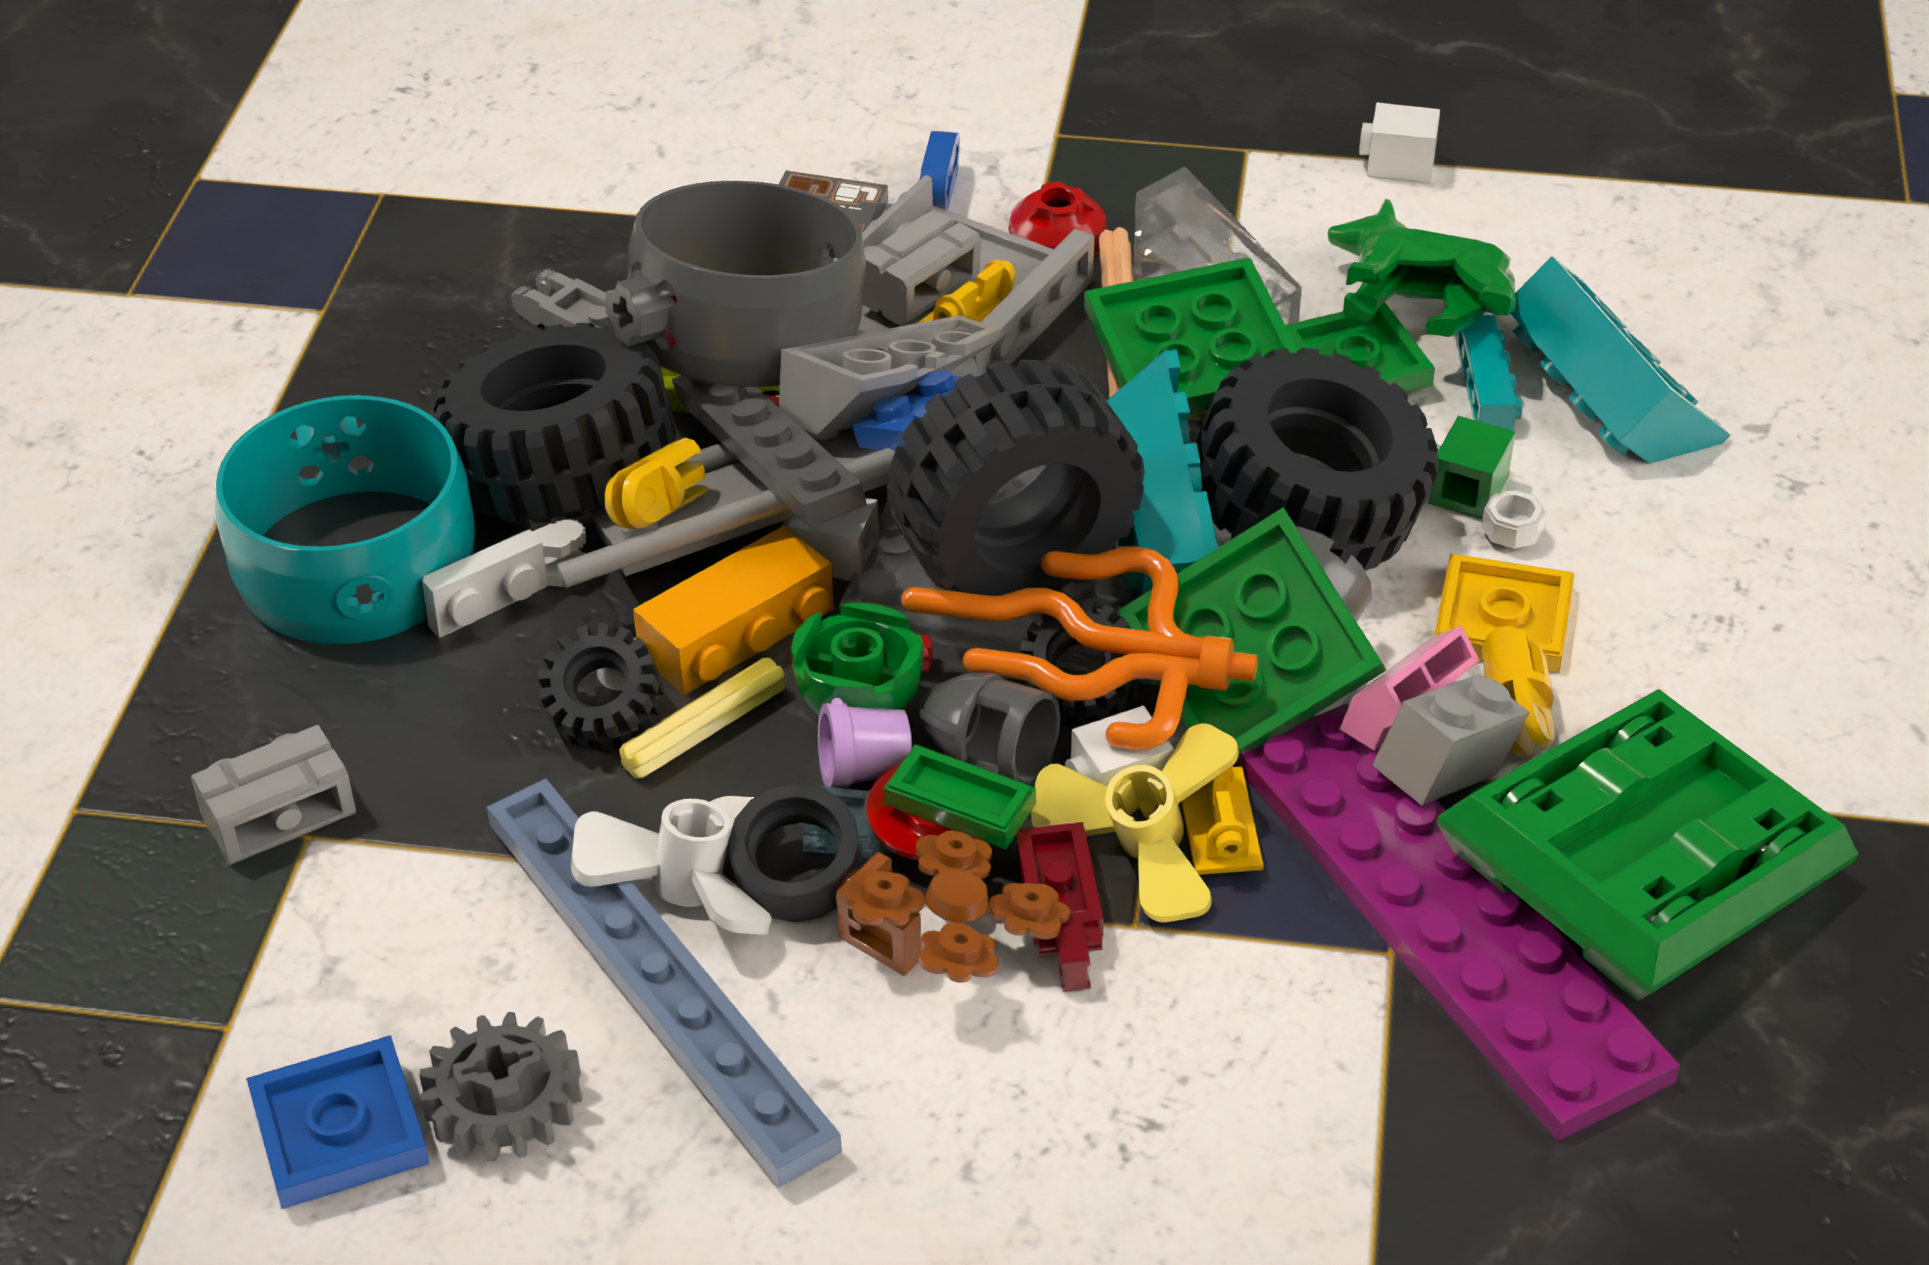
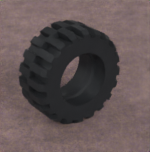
M576 323L573 327H563L562 324L545 326V330L530 333L527 330L514 334V338L506 342L500 343L496 341L484 347V351L480 355H471L462 361L458 372H450L436 397L433 408L434 418L448 431L466 470L471 505L490 517L497 514L502 520L519 523L521 519H530L533 523H548L551 518L565 516L566 520L581 517L583 516L582 512L598 508L599 511L605 509L606 486L618 471L675 441V424L657 355L645 342L632 346L626 345L615 337V329L612 325L605 324L602 328H598L592 323Z
M1288 348L1272 350L1266 353L1264 357L1258 354L1240 363L1238 368L1229 371L1222 379L1196 440L1200 458L1201 492H1207L1213 524L1219 531L1226 529L1231 533L1232 540L1284 507L1296 527H1302L1323 534L1333 540L1334 544L1329 551L1338 556L1345 564L1352 555L1362 565L1364 571L1377 567L1381 562L1391 559L1400 550L1403 542L1407 540L1438 474L1439 461L1436 454L1438 448L1432 428H1426L1428 425L1427 419L1418 404L1410 405L1407 401V392L1394 382L1390 385L1381 379V372L1367 364L1365 368L1350 363V357L1334 353L1330 357L1320 355L1319 349L1301 348L1296 353H1290ZM1295 453L1314 458L1333 470L1308 462Z
M1019 360L1018 367H1011L1009 363L1005 362L986 367L987 373L974 378L969 373L954 382L956 388L942 397L939 393L936 394L925 404L927 412L920 420L913 418L905 429L902 437L905 445L904 447L896 446L889 468L892 475L889 476L887 482V499L892 506L891 514L927 576L936 587L943 588L946 591L987 596H1002L1025 588H1047L1060 592L1062 587L1074 581L1078 585L1084 580L1046 575L1041 567V559L1046 553L1051 551L1097 555L1116 549V541L1119 537L1126 538L1134 525L1135 516L1132 510H1140L1144 491L1142 482L1145 474L1143 458L1137 451V443L1098 388L1086 376L1077 375L1073 368L1059 363H1049L1046 366L1044 361ZM1046 465L1038 477L1022 491L1003 501L986 505L990 498L1008 481L1025 471Z

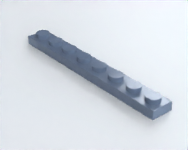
M547 779L541 780L487 806L489 824L779 1188L842 1152L840 1132L631 881L587 887L576 881L571 872L574 828L579 818Z

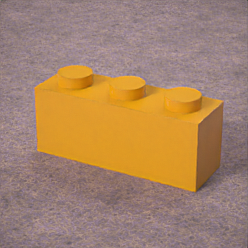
M784 525L634 608L636 639L639 637L646 644L659 674L682 695H686L708 681L718 678L727 670L753 655L767 650L774 643L795 632L808 617L820 611L822 617L833 610L831 562Z

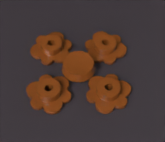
M954 830L946 831L939 836L925 835L916 842L915 851L920 857L918 868L925 874L936 875L932 879L925 897L918 889L908 887L909 881L905 876L888 871L875 870L857 872L853 876L852 885L845 887L842 891V901L846 905L853 907V917L865 925H879L886 921L890 925L902 926L908 922L910 914H916L923 909L925 902L930 911L935 915L952 921L945 924L940 932L932 930L923 933L921 937V947L923 949L919 954V964L927 972L934 974L946 973V976L951 981L957 983L968 982L972 975L981 978L990 977L997 972L999 959L994 954L995 941L987 935L979 934L969 925L962 922L977 920L988 911L992 918L1004 922V929L1012 935L1021 936L1029 933L1038 939H1052L1059 934L1061 923L1066 922L1070 914L1069 907L1058 902V893L1052 887L1044 884L1010 883L1003 887L1002 894L993 896L988 902L987 887L981 879L986 878L990 873L991 866L989 861L992 849L985 841L973 839L965 833Z

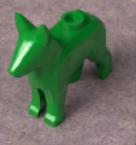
M1390 199L1383 201L1377 214L1335 225L1328 229L1327 239L1332 245L1359 256V262L1352 263L1347 270L1346 285H1353L1358 281L1362 282V285L1356 293H1347L1344 297L1343 315L1345 318L1368 322L1378 308L1394 294L1406 298L1442 299L1445 310L1427 321L1426 332L1432 335L1450 337L1474 324L1486 312L1497 316H1509L1510 313L1515 312L1517 301L1514 297L1515 277L1510 270L1511 258L1494 244L1476 239L1407 228L1396 219L1395 209Z

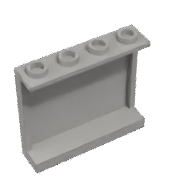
M927 175L921 178L907 192L902 193L898 200L878 219L873 220L862 233L864 248L869 245L877 246L895 234L903 223L913 222L932 209H936L953 218L954 224L960 222L979 233L981 238L979 273L992 260H1005L1014 266L1016 276L1014 278L1013 291L981 321L983 324L1000 329L999 341L973 356L979 375L987 373L986 367L1001 362L1011 365L1093 281L1094 235L1074 229L1055 249H1051L933 206L932 177ZM862 304L861 323L857 335L901 327L899 324L884 317L882 310L875 312ZM935 305L906 325L916 324L935 310Z

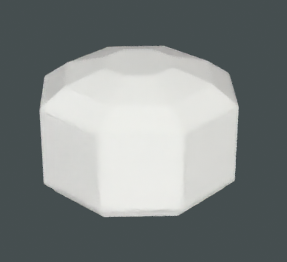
M1511 490L1494 494L1484 508L1482 528L1491 542L1513 549L1536 543L1543 531L1546 511L1536 497L1520 491Z

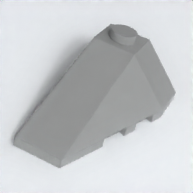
M958 315L781 349L779 408L812 438H835L839 435V430L853 428L852 424L873 413V406L877 402L892 396L904 395L918 387L917 380L926 374L940 370L951 371L999 341L1000 329Z

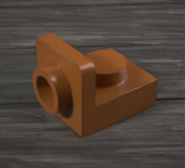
M878 852L861 869L850 871L836 892L839 938L905 976L919 962L921 951V913L910 914L908 922L902 926L890 925L886 921L879 925H865L853 917V907L846 905L842 901L843 889L852 885L853 876L857 872L862 870L892 872L891 859Z

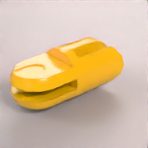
M687 438L674 441L618 471L610 479L605 490V508L610 519L619 527L625 529L647 528L704 496L709 490L708 487L695 485L706 478L703 463L684 462L701 453L696 442Z
M1512 626L1496 627L1487 635L1482 647L1484 677L1502 684L1509 691L1510 697L1530 712L1511 751L1520 757L1532 756L1534 753L1533 743L1543 751L1552 744L1555 736L1550 710L1553 705L1554 694L1550 683L1546 656L1536 643L1528 640L1527 634L1523 630Z

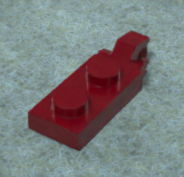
M1083 822L1020 828L1015 835L1022 883L1044 884L1052 887L1058 893V902L1067 905L1070 909L1069 919L1061 923L1059 934L1052 939H1038L1032 936L1034 946H1038L1039 957L1056 956L1062 992L1091 989L1089 952L1103 950V915Z

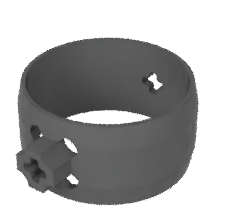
M738 180L711 181L668 190L647 201L638 211L628 246L627 280L617 282L616 289L606 291V314L613 323L615 337L628 346L645 342L654 350L660 366L692 379L739 387L780 386L781 349L857 335L861 323L866 266L861 228L855 218L836 203L808 191L779 184ZM834 248V256L838 259L834 262L829 256V249ZM676 295L677 303L673 301L671 296ZM666 330H669L675 339L673 348H670L664 337Z

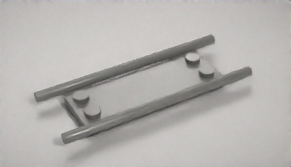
M973 357L951 370L953 376L964 377L969 373L974 377L979 376L978 367ZM853 428L839 430V435L832 439H814L862 482L864 492L887 484L889 476L892 475L889 468L895 452L889 448L875 450L858 447ZM719 443L702 449L701 453L684 461L703 463L706 478L695 485L708 487L709 490L704 496L654 525L642 529L619 527L610 519L606 508L600 511L598 508L582 512L583 516L590 514L597 533L606 547L559 563L557 567L565 588L621 569L625 576L795 517L796 515L740 462L723 443ZM565 516L551 518L548 523H533L530 519H527L530 530L533 532L548 524H556V521L566 520Z

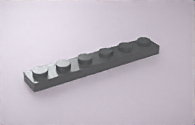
M683 375L672 379L677 400L809 528L867 505L862 482L757 387L721 385L692 379Z

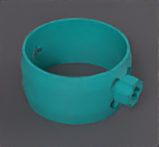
M348 395L321 398L289 407L265 418L245 432L228 450L217 473L216 521L230 576L246 606L255 617L271 629L295 639L322 644H352L386 638L415 627L427 620L422 586L423 576L473 555L475 524L466 470L448 431L439 421L425 411L401 401L376 396ZM356 418L360 419L362 422L365 423L359 429L357 426ZM295 430L298 441L290 438ZM362 455L372 460L368 466L359 470L349 465L352 459ZM305 466H315L321 469L317 476L312 479L302 478L298 475ZM357 492L397 493L431 504L421 514L399 528L386 534L351 544L324 547L300 546L278 542L263 536L279 520L299 508L342 494ZM369 584L370 590L376 591V593L372 594V602L359 604L358 599L352 597L356 595V587Z

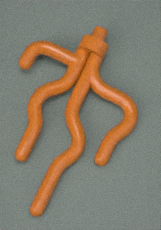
M1120 547L1097 555L1051 551L1046 553L1041 559V567L1046 575L1078 580H1104L1127 572L1146 574L1153 582L1148 605V628L1150 631L1097 624L1086 615L1078 603L1066 594L1047 588H1025L1002 596H987L910 587L903 592L901 597V603L907 611L963 619L1003 622L1030 614L1050 615L1059 621L1067 633L1081 645L1102 652L1126 654L1086 675L1067 674L1043 658L1021 653L972 648L966 651L963 656V665L970 673H996L1004 678L1025 680L1043 691L1052 693L1056 698L1068 701H1090L1109 694L1124 683L1134 679L1161 681L1155 712L1151 720L1141 724L1114 722L1108 726L1105 738L1115 748L1148 750L1162 745L1173 736L1180 722L1188 684L1199 685V688L1227 691L1230 679L1255 681L1258 655L1233 652V639L1213 636L1195 637L1185 634L1177 628L1173 612L1178 594V575L1170 560L1159 552L1144 547Z

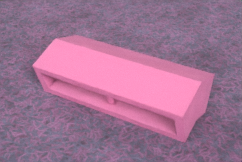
M1457 626L1429 638L1354 695L1340 730L1372 750H1376L1381 746L1404 701L1453 684L1456 679L1480 661L1462 626Z

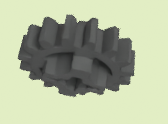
M507 1012L502 1025L491 1026L487 1017L481 1015L477 1017V1031L469 1035L457 1027L449 1030L452 1041L450 1049L443 1046H432L429 1050L432 1067L420 1069L419 1073L423 1091L420 1094L426 1122L432 1121L436 1139L441 1143L454 1137L459 1155L465 1157L476 1145H480L485 1148L487 1161H495L501 1147L511 1146L518 1158H522L527 1154L526 1141L535 1137L538 1141L548 1146L554 1142L552 1123L571 1126L573 1123L572 1104L582 1102L583 1098L578 1053L576 1050H568L566 1033L564 1031L558 1030L546 1036L543 1018L537 1016L526 1027H521L517 1024L515 1012Z

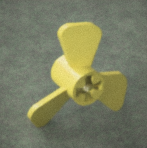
M1198 724L1192 726L1184 732L1162 771L1148 765L1131 766L1117 773L1108 784V787L1060 764H1050L1040 771L1036 779V805L1031 811L1033 826L1083 822L1086 836L1116 832L1119 843L1124 851L1138 859L1140 904L1148 917L1158 922H1172L1202 916L1210 909L1212 898L1208 887L1178 847L1184 834V822L1178 803L1234 765L1239 756L1237 742L1232 736L1212 725ZM1139 808L1143 816L1150 819L1136 822L1130 814Z

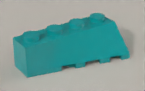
M1553 256L1514 294L1517 303L1515 312L1510 314L1518 324L1512 329L1513 333L1534 353L1541 349L1546 355L1540 362L1541 366L1562 386L1565 387L1570 383L1575 390L1568 396L1569 399L1589 419L1594 421L1599 417L1604 426L1598 433L1620 455L1624 456L1631 450L1651 464L1723 444L1731 436L1717 420L1712 419L1695 406L1699 401L1660 366L1662 362L1633 334L1626 330L1627 326L1579 276Z
M1169 350L1159 355L1111 396L1107 402L1137 443V451L1143 458L1145 469L1142 482L1144 491L1140 510H1132L1135 516L1134 525L1127 537H1119L1115 545L1116 547H1144L1157 551L1170 560L1176 573H1179L1216 550L1218 545L1207 492H1201L1200 458L1197 444H1190L1187 421L1190 410L1186 392L1177 393L1178 374H1180L1181 369L1177 350ZM1139 572L1123 574L1126 589L1136 588L1138 597L1153 588V582L1146 574Z

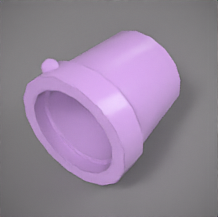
M834 698L831 703L822 704L818 719L819 764L824 785L826 788L831 789L832 792L840 793L842 788H849L851 784L878 780L888 770L901 764L911 751L910 725L904 710L849 707L840 698Z

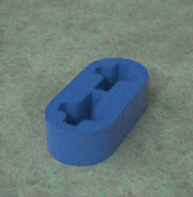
M931 131L920 172V179L925 175L932 177L933 206L947 211L959 167L960 135L958 132Z

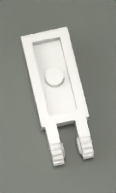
M563 519L562 521H556V524H548L533 532L529 529L423 576L422 586L428 626L441 638L518 600H524L535 592L547 587V585L565 587L557 564L585 554V552H581V549L578 550V548H583V544L586 543L585 527H583L582 523H578V520Z

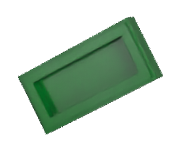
M915 744L884 787V805L1007 849L1036 805V788Z

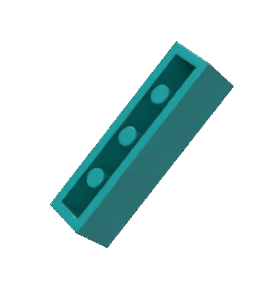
M1483 315L1474 324L1459 331L1456 340L1473 420L1514 431L1515 419H1520L1522 415L1521 397H1515V374L1509 373L1511 358L1510 352L1504 351L1505 332L1504 329L1498 328L1495 315Z

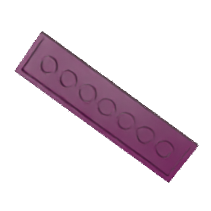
M1347 703L1310 718L1283 735L1271 737L1266 741L1265 745L1241 754L1236 767L1243 768L1244 777L1557 1141L1676 1083L1680 1064L1542 914L1513 891L1502 892L1453 852L1437 825L1439 815L1446 811L1438 801L1434 800L1425 805H1420L1372 766L1381 746L1376 750H1372L1340 730L1349 707Z

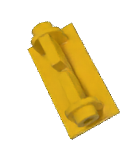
M1005 260L990 261L985 265L983 271L976 276L974 282L968 281L952 294L940 297L936 302L935 310L918 323L958 315L981 322L1013 291L1014 278L1016 276L1014 266Z
M1232 765L1181 801L1193 867L1198 875L1263 870V861L1243 768L1233 767Z

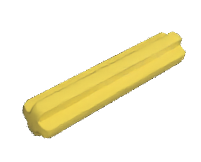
M762 658L624 743L619 749L622 766L635 779H643L782 692L786 687L783 669L781 666H777L771 658Z

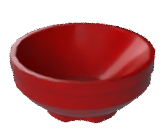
M1050 182L1041 185V189L1030 193L1015 205L1011 211L1008 233L1055 249L1074 229L1094 235L1095 254L1100 250L1099 236L1105 229L1107 230L1103 209L1080 188L1069 187L1062 182Z

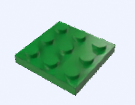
M1251 257L1085 291V311L1120 388L1164 351L1177 350L1181 367L1180 374H1178L1177 393L1186 392L1190 414L1209 410L1222 379L1229 371L1238 368L1240 363L1258 354L1264 357L1266 353L1276 349L1288 348L1290 353L1298 351Z
M1284 507L1177 573L1178 594L1173 612L1177 628L1185 634L1195 637L1213 636L1233 639L1234 643L1233 652L1258 655L1255 681L1230 679L1227 691L1199 688V685L1188 684L1181 718L1188 729L1198 724H1209L1236 740L1239 756L1235 763L1238 762L1241 754L1265 745L1266 741L1273 736L1283 735L1387 671ZM1152 589L1118 610L1121 617H1124L1130 625V629L1150 631L1148 628V605Z

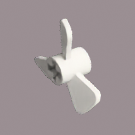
M725 796L710 802L700 799L675 801L669 804L662 813L659 834L600 812L585 813L577 820L573 835L571 872L580 884L587 887H596L652 877V887L662 899L684 907L704 905L710 919L728 931L765 935L770 931L772 921L770 914L723 875L728 840L734 819L754 797Z

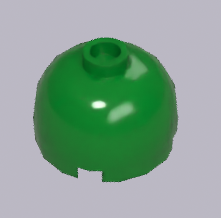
M854 602L840 605L841 615L831 616L822 621L820 611L808 617L795 631L791 655L796 684L801 698L818 716L822 704L831 703L834 698H840L849 707L904 710L917 693L923 665V641L920 633L916 635L910 630V619L903 613L880 604Z

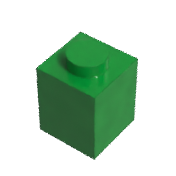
M1457 416L1437 452L1439 461L1438 474L1430 491L1428 504L1483 519L1484 508L1491 496L1501 493L1509 477L1515 431Z

